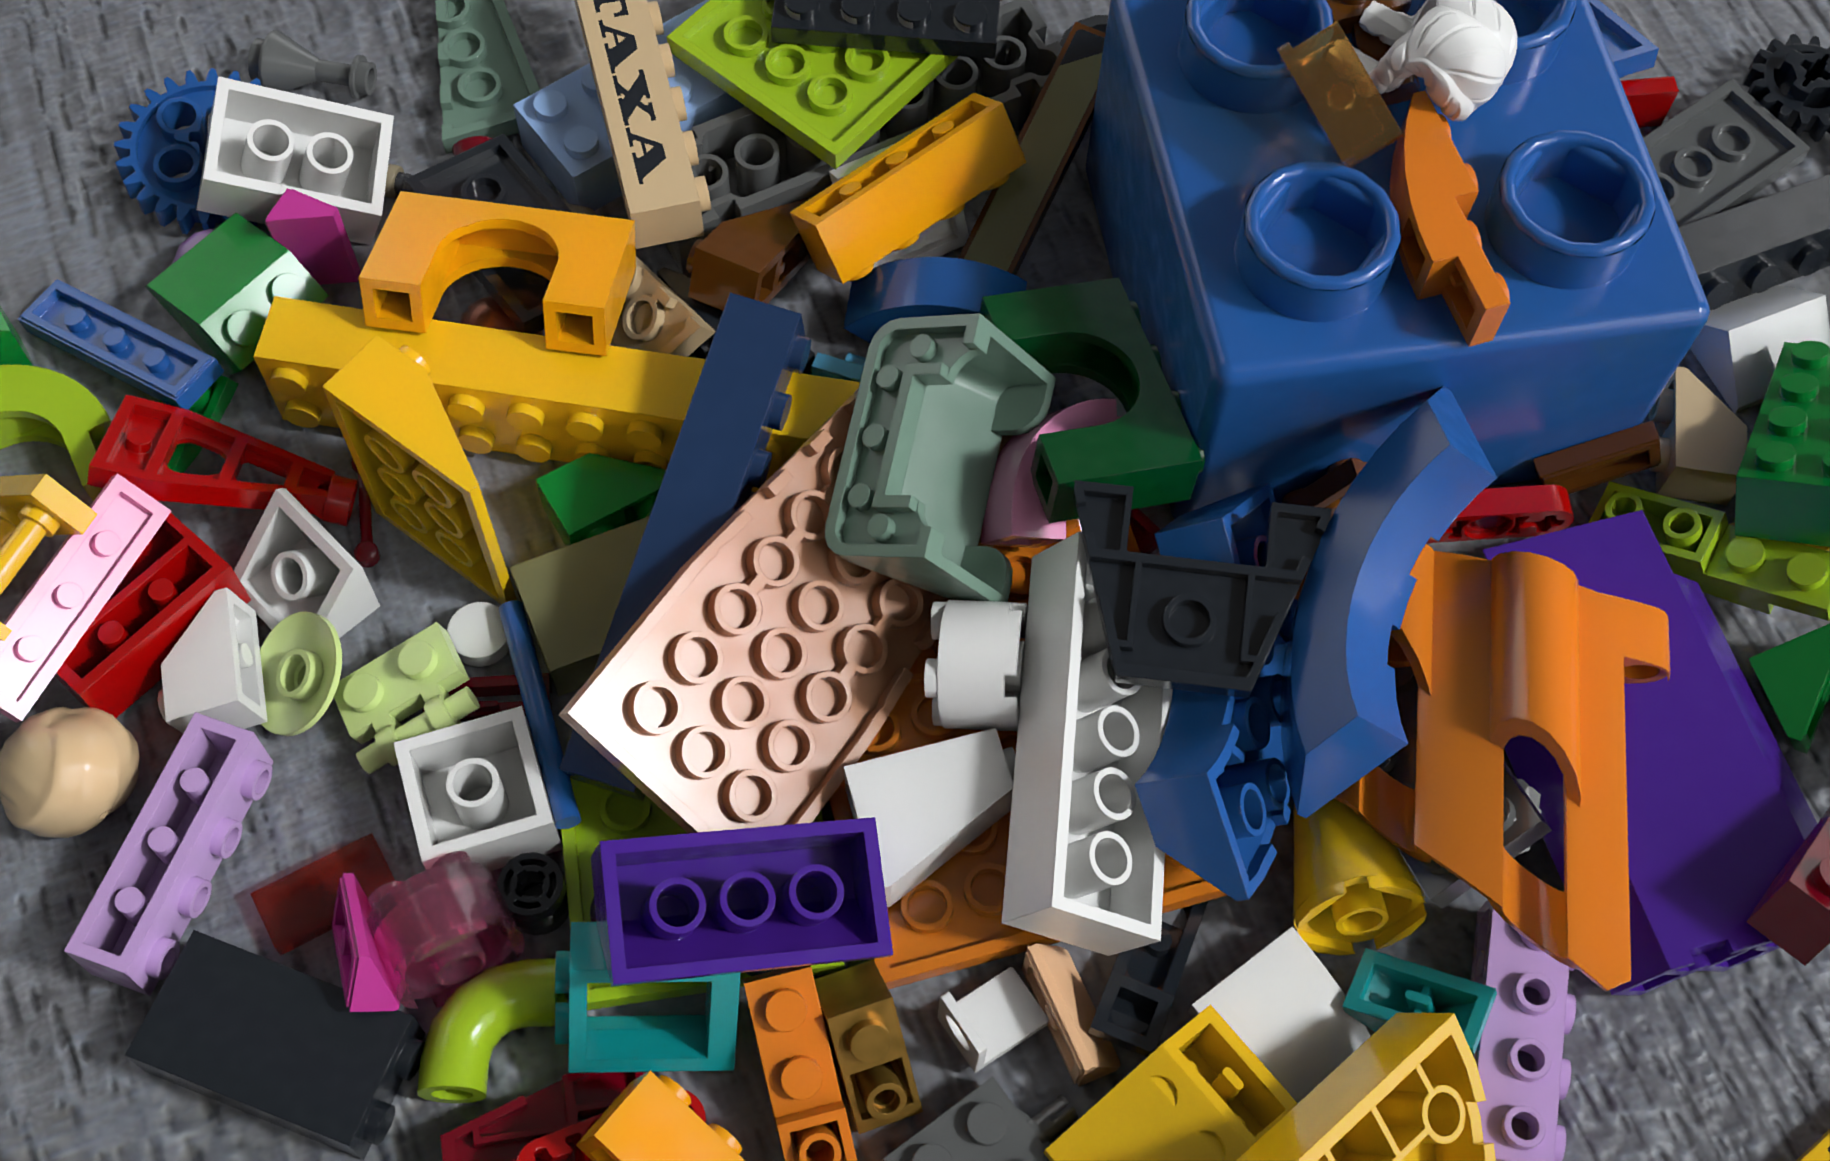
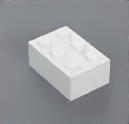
M218 76L196 210L227 217L238 213L247 221L265 224L267 215L286 189H294L337 207L349 240L351 242L371 245L382 217L394 116Z

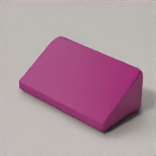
M287 188L265 219V224L271 238L287 248L319 285L358 282L361 270L338 208L294 189Z
M343 873L342 878H339L332 931L346 1007H349L350 1012L396 1011L400 1007L384 927L353 873Z

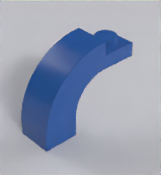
M915 257L889 262L873 268L866 276L851 282L843 328L871 343L877 331L891 320L908 317L976 314L980 312L983 296L1026 291L1027 281L1003 269L960 258Z

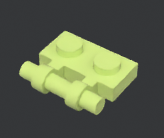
M435 622L339 681L334 699L349 735L360 744L375 738V742L356 753L361 767L368 774L373 773L387 763H390L392 766L398 765L394 742L460 724V719L480 708L477 698L467 686L449 696L448 692L470 679L448 631L439 623ZM424 707L425 712L403 725L400 724V721Z

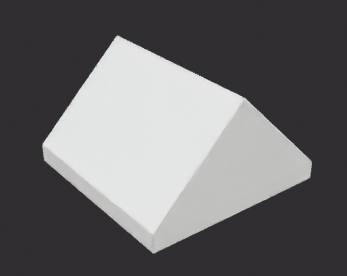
M1776 285L1764 292L1754 293L1724 304L1715 310H1710L1706 324L1690 349L1734 413L1763 403L1784 342L1799 343L1812 340L1823 342L1830 348V328L1826 295Z
M286 488L276 489L234 569L235 574L251 598L248 605L256 611V614L271 630L289 615L307 611L327 618L336 629L339 638H341L379 608L380 604L363 567Z

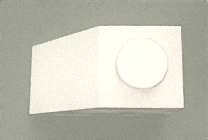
M227 587L215 590L161 663L163 689L158 693L159 710L165 722L181 733H184L195 712L242 729L268 722L256 611Z

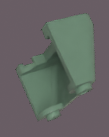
M980 313L899 318L883 325L873 336L868 348L825 525L827 546L835 554L850 563L950 600L1008 602L1013 577V568L1010 560L995 548L978 546L1002 435L1029 433L1040 425L1050 408L1056 377Z

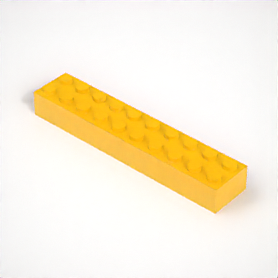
M274 296L253 356L282 419L288 420L300 427L314 428L318 425L340 428L322 386L378 334L398 349L403 345L410 347L426 361L431 370L429 377L463 449L477 454H486L491 451L519 455L525 460L539 463L546 462L549 459L571 462L588 453H593L665 470L669 464L706 359L610 346L607 356L546 349L545 336L434 319L431 320L426 333L370 327L365 324L363 309ZM792 373L786 390V394L792 395L787 421L782 431L772 430L765 450L772 453L771 465L766 481L859 388L860 382ZM752 487V491L754 493L759 489L756 487Z

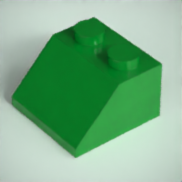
M234 213L145 286L206 354L217 359L226 376L242 371L255 360L253 356L274 296L322 303L329 297L287 248L238 213Z

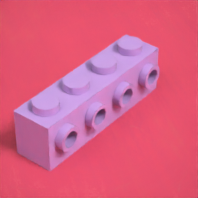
M197 712L194 713L64 950L91 975L151 996L158 981L165 979L170 974L179 957V941L191 918H197L209 901L212 890L211 880L222 859L229 858L239 844L242 835V821L253 800L257 801L265 794L270 784L273 760L254 732Z
M1487 899L1477 912L1471 981L1496 988L1497 992L1476 1052L1473 1055L1486 1101L1477 1102L1481 1116L1484 1142L1494 1143L1496 1161H1562L1566 1148V1130L1564 1126L1557 1125L1559 1100L1565 1099L1571 1081L1570 1060L1563 1059L1562 1056L1564 1034L1568 1035L1570 1033L1576 1015V998L1572 994H1567L1569 971L1574 969L1552 958L1520 935L1492 908Z

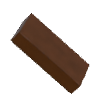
M1653 420L1533 459L1538 485H1560L1567 489L1568 494L1658 466L1661 463L1660 438Z

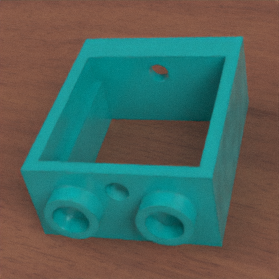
M571 922L570 951H556L555 994L569 993V1002L556 1003L555 1045L569 1044L568 1073L648 1072L650 1070L652 1072L734 1070L741 973L659 981L707 982L705 1015L587 1017V983H610V978L597 929V922Z

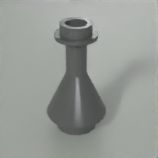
M279 30L271 31L265 39L256 38L249 50V76L251 80L259 79L264 87L289 91L320 81L349 86L351 96L355 99H360L363 95H371L376 86V65L373 62H367L364 55H356L352 64L321 60Z

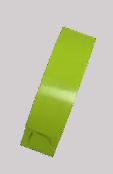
M0 365V450L18 443L31 441L48 442L67 449L83 488L91 500L94 501L103 488L87 485L89 464L112 422L104 407L87 388L64 374L37 366Z

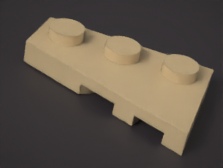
M636 256V270L610 346L688 357L716 331Z

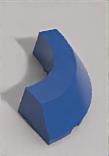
M1445 386L1398 426L1356 476L1337 506L1324 535L1320 539L1319 546L1301 588L1289 630L1283 663L1280 716L1281 743L1287 780L1297 814L1304 818L1309 817L1408 744L1397 705L1395 669L1387 665L1391 631L1401 628L1407 603L1417 581L1416 578L1410 575V572L1429 538L1439 542L1442 535L1468 504L1497 479L1452 391Z
M1270 483L1258 485L1180 515L1154 534L1160 555L1264 567L1269 510L1272 502H1275ZM1297 599L1293 600L1249 698L1173 689L1168 721L1160 746L1146 772L1135 783L1155 846L1236 901L1249 900L1264 880L1278 853L1272 843L1269 844L1275 827L1288 824L1291 810L1287 806L1290 797V787L1287 780L1281 743L1280 697L1284 657L1291 622L1298 602Z

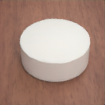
M487 602L471 603L460 608L450 619L447 631L463 663L475 667L489 666L501 660L509 651L498 610L499 607Z

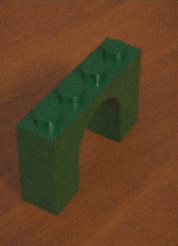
M1119 277L982 297L979 313L1050 373L1076 374L1102 384L1114 393L1126 411V414L1119 419L1106 424L1040 434L1038 436L1031 474L1033 485L1049 523L1078 519L1073 499L1075 480L1133 486L1131 509L1190 500L1198 474L1204 469V450L1195 444L1182 415L1179 394L1175 389H1170L1162 372L1158 348L1154 344H1149L1141 327L1139 307L1134 300L1129 301Z

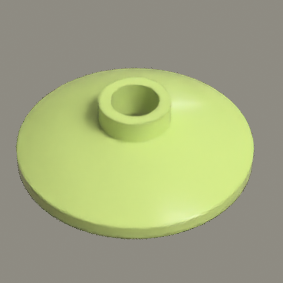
M303 611L289 615L279 622L269 633L260 648L268 721L261 725L266 730L282 736L301 734L318 722L333 700L341 675L342 649L336 629L322 615Z

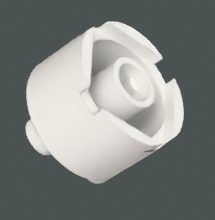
M964 600L933 602L931 610V636L933 640H939L938 659L927 658L924 691L926 698H933L932 721L934 726H942L946 729L989 730L996 728L997 731H1018L1025 641L1019 640L1026 636L1027 603Z

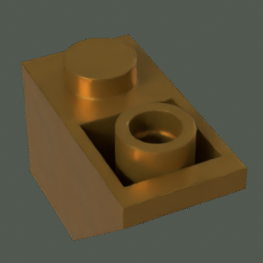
M874 960L815 979L833 1062L858 1133L862 1134L923 1112L893 997Z

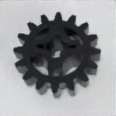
M1791 34L1785 45L1776 38L1771 40L1766 50L1760 49L1748 68L1749 71L1743 80V85L1749 87L1748 93L1786 127L1790 128L1794 134L1800 137L1802 132H1808L1814 142H1819L1826 131L1830 134V47L1828 49L1820 47V40L1817 36H1813L1808 44H1802L1796 34Z

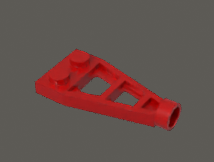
M127 394L89 464L87 485L104 488L109 479L118 473L157 501L260 510L266 509L276 489L286 488L310 514L316 515L322 521L346 527L353 511L359 480L336 475L334 470L188 409ZM181 443L196 444L219 454L225 460L221 472L213 475L179 473L171 470L167 465L176 446ZM250 463L284 477L286 480L284 485L238 481L237 477L242 465Z

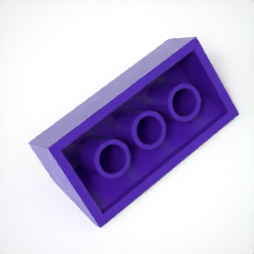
M875 817L600 841L591 855L597 929L611 987L884 958L893 955Z

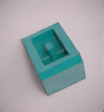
M1365 948L1342 1008L1345 1013L1374 1032L1396 1013H1455L1469 1048L1474 1055L1497 992L1496 988Z

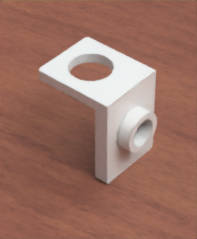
M1013 967L1003 971L957 1002L949 991L940 996L937 1017L974 1073L1047 1026L1049 1018Z

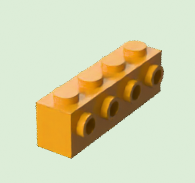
M972 93L795 208L790 214L817 270L844 284L847 281H855L871 272L876 262L891 252L905 249L914 244L921 232L939 220H946L959 214L964 209L965 203L981 192L1003 185L1009 179L1010 173L1025 164L1026 159L1004 104L977 93Z

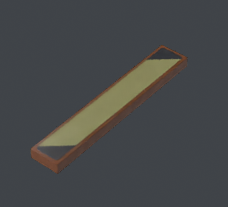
M1075 21L1017 138L1026 163L1011 172L1009 179L1003 185L992 189L958 258L988 264L1014 275L1017 274L1093 119L1105 39L1104 32Z

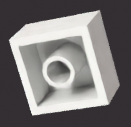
M522 706L393 743L421 861L436 887L503 868L510 859L522 853L537 852L546 855L563 850L558 828L555 827L530 728Z

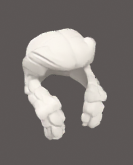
M1426 0L1413 16L1393 11L1384 4L1372 1L1364 10L1359 24L1365 32L1372 36H1379L1383 43L1390 45L1391 48L1378 62L1355 47L1350 46L1347 42L1337 41L1334 47L1328 51L1325 60L1332 66V69L1340 79L1354 83L1357 94L1361 98L1366 99L1395 90L1406 78L1415 74L1420 78H1424V84L1426 85L1429 97L1440 107L1441 112L1452 121H1464L1478 107L1489 101L1502 85L1513 65L1518 36L1512 17L1494 0Z

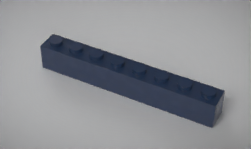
M729 294L595 670L678 570L749 499L752 487L760 488L765 483L772 460V453L765 451L772 430L782 431L785 426L792 402V395L786 394L793 372L802 374L811 349V338L805 337L801 313L737 294ZM573 729L559 769L571 779L643 801L645 794Z

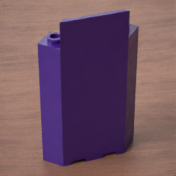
M1643 510L1483 549V553L1488 560H1492L1499 553L1510 551L1531 552L1547 556L1571 569L1575 573L1578 585L1599 593L1651 605L1665 611L1668 615L1670 680L1668 681L1666 676L1655 682L1624 684L1631 981L1610 989L1611 995L1640 996L1693 972H1724L1780 948L1746 921L1772 881L1812 832L1817 822L1698 582L1673 573ZM1519 735L1511 738L1504 749L1517 779H1523L1530 787L1541 794L1539 809L1541 810L1542 817L1552 830L1543 838L1564 884L1563 773L1555 758L1542 744L1533 738Z

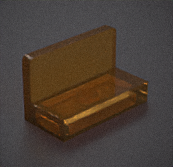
M1338 21L1292 48L1289 42L1277 48L1283 65L1342 165L1351 168L1403 137L1400 127Z

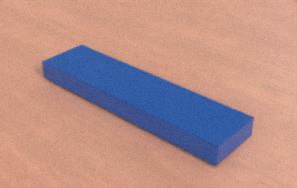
M58 279L18 318V321L27 332L168 405L189 410L224 372L216 358Z

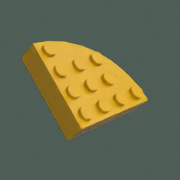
M1396 1013L1236 1161H1496L1494 1143L1484 1142L1481 1116L1477 1102L1486 1101L1479 1071L1455 1013Z

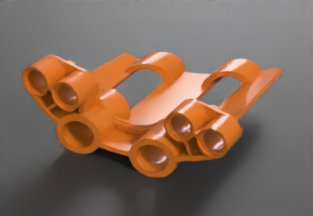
M1426 544L1410 572V575L1416 578L1417 581L1407 603L1401 628L1391 631L1387 665L1394 668L1411 666L1418 684L1415 789L1403 785L1377 766L1334 799L1352 808L1372 829L1406 854L1425 863H1430L1432 859L1487 898L1492 908L1520 935L1557 961L1570 968L1580 970L1605 992L1631 981L1624 684L1655 682L1666 676L1667 680H1670L1668 615L1665 611L1651 605L1599 593L1578 585L1575 573L1571 569L1547 556L1531 552L1510 551L1499 553L1492 560L1463 554L1434 551L1432 547ZM1306 572V574H1305V576H1304V579H1303V581H1302V583H1301V585H1300V587H1299V590H1298V592H1297V594H1296V596H1295V598H1294V599H1297V601H1298V599H1299V595H1300V592H1301V588H1302V586H1303V583H1304L1305 577H1306V575H1307V572ZM1519 735L1533 738L1542 744L1555 758L1563 773L1564 891L1558 890L1534 876L1520 865L1503 846L1504 748L1511 738Z

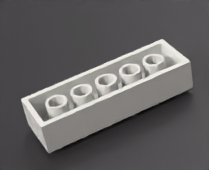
M1077 532L1032 557L1002 923L1111 956L1161 941L1165 853L1155 846L1135 783L1146 772L1160 746L1168 721L1173 689L1115 682L1081 532Z

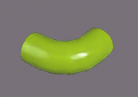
M556 958L525 959L492 966L455 989L431 1021L420 1058L417 1089L419 1097L433 1102L458 1104L473 1103L486 1098L489 1062L493 1049L501 1038L514 1030L526 1027H555L556 1003L567 1002L568 993L555 994Z

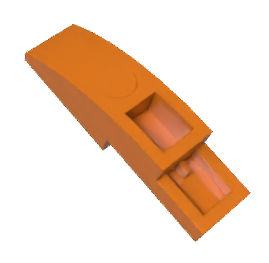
M1424 90L1413 93L1392 158L1390 200L1399 214L1401 224V242L1398 251L1404 271L1417 300L1442 294L1468 347L1493 341L1511 304L1509 289L1503 276L1494 272L1482 249L1481 236L1477 226L1471 220H1467L1479 192L1475 171L1471 165L1463 162L1452 141L1447 119L1443 114L1437 113L1428 94Z
M811 965L782 968L743 978L742 981L784 1161H857Z

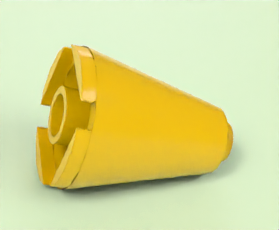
M1334 798L1307 818L1297 814L1294 804L1293 924L1297 933L1311 950L1321 954L1351 955L1355 954L1352 943L1374 939L1377 950L1390 946L1411 935L1425 921L1427 915L1424 903H1426L1425 894L1399 849L1372 829L1352 808Z

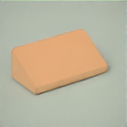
M1038 943L1029 946L1025 954L1022 971L1035 1000L1049 1018L1047 1026L1074 1084L1077 1083L1078 1087L1117 1071L1121 1064L1112 1043L1088 1033L1096 1009L1068 951L1063 947Z

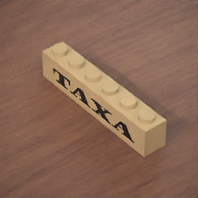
M574 0L628 220H635V248L640 249L704 236L702 212L711 210V201L705 176L694 177L691 166L699 165L693 131L682 132L679 123L680 121L687 120L686 107L681 87L670 88L668 78L675 77V68L669 43L658 44L657 35L664 34L657 0L647 2V0Z

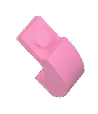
M1116 399L1088 400L1047 414L1040 425L1029 433L1013 435L997 457L982 525L981 544L1037 548L1066 539V521L1048 522L1033 485L1031 466L1038 436L1040 434L1097 426L1115 421L1122 417L1117 416Z

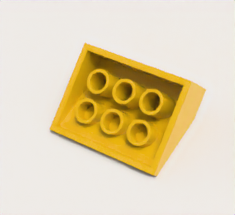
M377 334L322 386L376 513L502 605L505 602L517 600L479 484L429 377L431 374L430 367L410 347L403 345L398 349Z

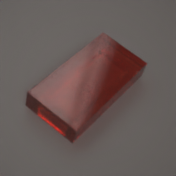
M373 833L250 893L270 939L280 955L332 930L339 878H342L343 873H353L373 908L402 894Z

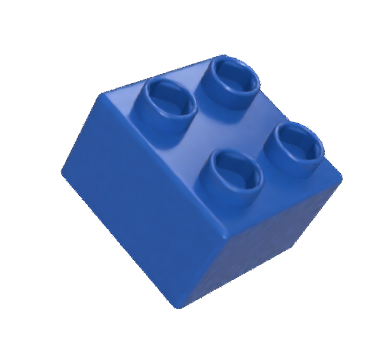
M1110 0L1086 158V173L1112 277H1119L1129 301L1134 300L1137 303L1141 315V327L1149 344H1154L1158 348L1165 379L1170 389H1175L1178 392L1183 418L1195 444L1204 450V469L1198 474L1190 500L1169 503L1174 520L1180 515L1266 483L1271 485L1275 502L1282 503V498L1287 493L1310 485L1327 474V469L1338 461L1357 458L1368 462L1376 450L1398 426L1443 386L1452 391L1497 477L1489 486L1537 480L1533 459L1642 424L1706 324L1710 314V307L1589 0H1494L1512 17L1518 39L1513 65L1494 96L1472 112L1466 120L1452 121L1445 116L1449 123L1452 141L1463 162L1471 165L1478 181V196L1474 201L1467 220H1471L1477 226L1481 236L1482 249L1494 272L1501 274L1505 279L1511 303L1493 341L1468 347L1442 294L1417 300L1404 271L1398 251L1401 242V224L1399 214L1390 200V176L1398 135L1410 101L1367 111L1361 110L1362 98L1357 94L1354 83L1340 79L1332 69V66L1325 60L1328 51L1334 47L1337 41H1345L1350 46H1353L1351 33L1334 36V18L1332 9L1326 0ZM1412 0L1407 15H1415L1426 0ZM1418 77L1420 90H1425L1427 93L1424 78ZM1431 100L1437 113L1443 114L1440 107Z

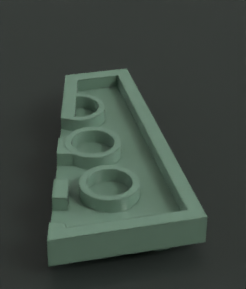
M435 0L439 43H437L438 61L441 76V85H439L440 104L443 117L441 129L445 153H452L453 145L464 138L473 136L495 138L503 133L505 136L519 133L513 104L539 91L540 88L504 0Z

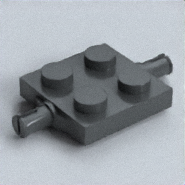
M992 1076L883 1158L882 1161H1050L1043 1153L1050 1146L1048 1140L1071 1122L1076 1121L1078 1114L1074 1107H1071L1056 1120L1050 1121V1118L1070 1103L1065 1096L1060 1094L1056 1100L1030 1118L1014 1106Z

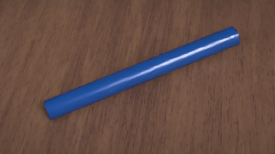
M517 600L503 603L498 610L555 827L558 829H569L581 822L580 813L570 777L559 769L564 754L523 603Z

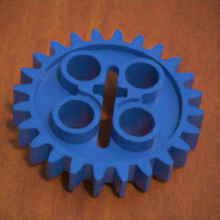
M210 68L206 81L199 82L191 70L186 71V84L178 86L169 77L164 78L167 92L162 95L147 88L144 92L149 105L144 107L130 104L129 110L134 122H119L118 126L123 139L114 142V147L120 159L115 163L122 180H124L123 183L129 197L137 199L140 209L145 215L155 211L158 221L163 227L170 224L177 217L181 232L186 235L195 223H201L203 230L214 229L216 223H223L229 218L196 210L208 137V115L212 110L218 80L215 68ZM233 71L228 79L241 81L238 71ZM257 78L249 82L250 84L262 86ZM189 126L186 129L177 130L180 127ZM188 173L187 175H185V176H183V177L173 178L174 176H176V175H178V174ZM249 221L254 226H258L257 222Z

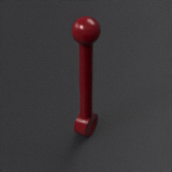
M352 458L351 466L358 473L361 540V543L354 549V556L362 567L369 568L379 562L381 555L378 547L373 543L371 500Z

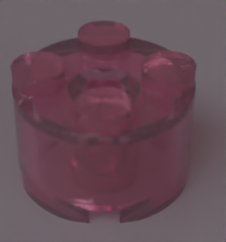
M455 851L440 857L430 869L418 873L404 882L393 881L378 887L368 898V904L371 909L367 919L368 926L396 997L407 1008L418 1009L414 999L432 998L436 1008L442 1007L456 988L487 968L502 965L501 962L512 950L517 959L524 950V936L491 871L480 863L472 862L467 852Z

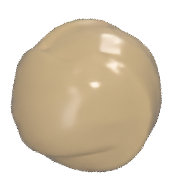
M55 707L28 717L5 741L0 751V800L8 820L17 828L27 830L37 836L50 838H69L94 828L108 814L122 806L133 793L139 775L138 764L140 756L138 744L131 732L113 715L97 708L83 707L71 709Z

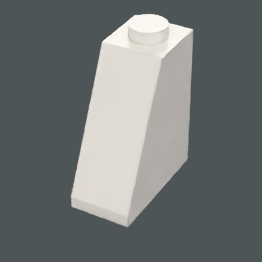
M996 728L844 766L845 790L853 819L876 818L887 907L895 904L1011 810L1016 754L1012 747L1002 749Z

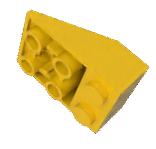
M1210 1004L1161 1044L1046 1148L1043 1153L1050 1161H1236L1298 1103Z

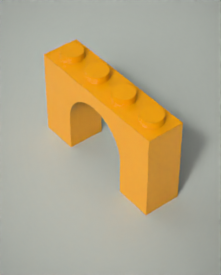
M400 191L359 275L365 324L370 327L426 333L443 293L454 281L466 274L481 269L514 267L535 272L550 281L543 298L546 349L607 356L636 270L635 220Z

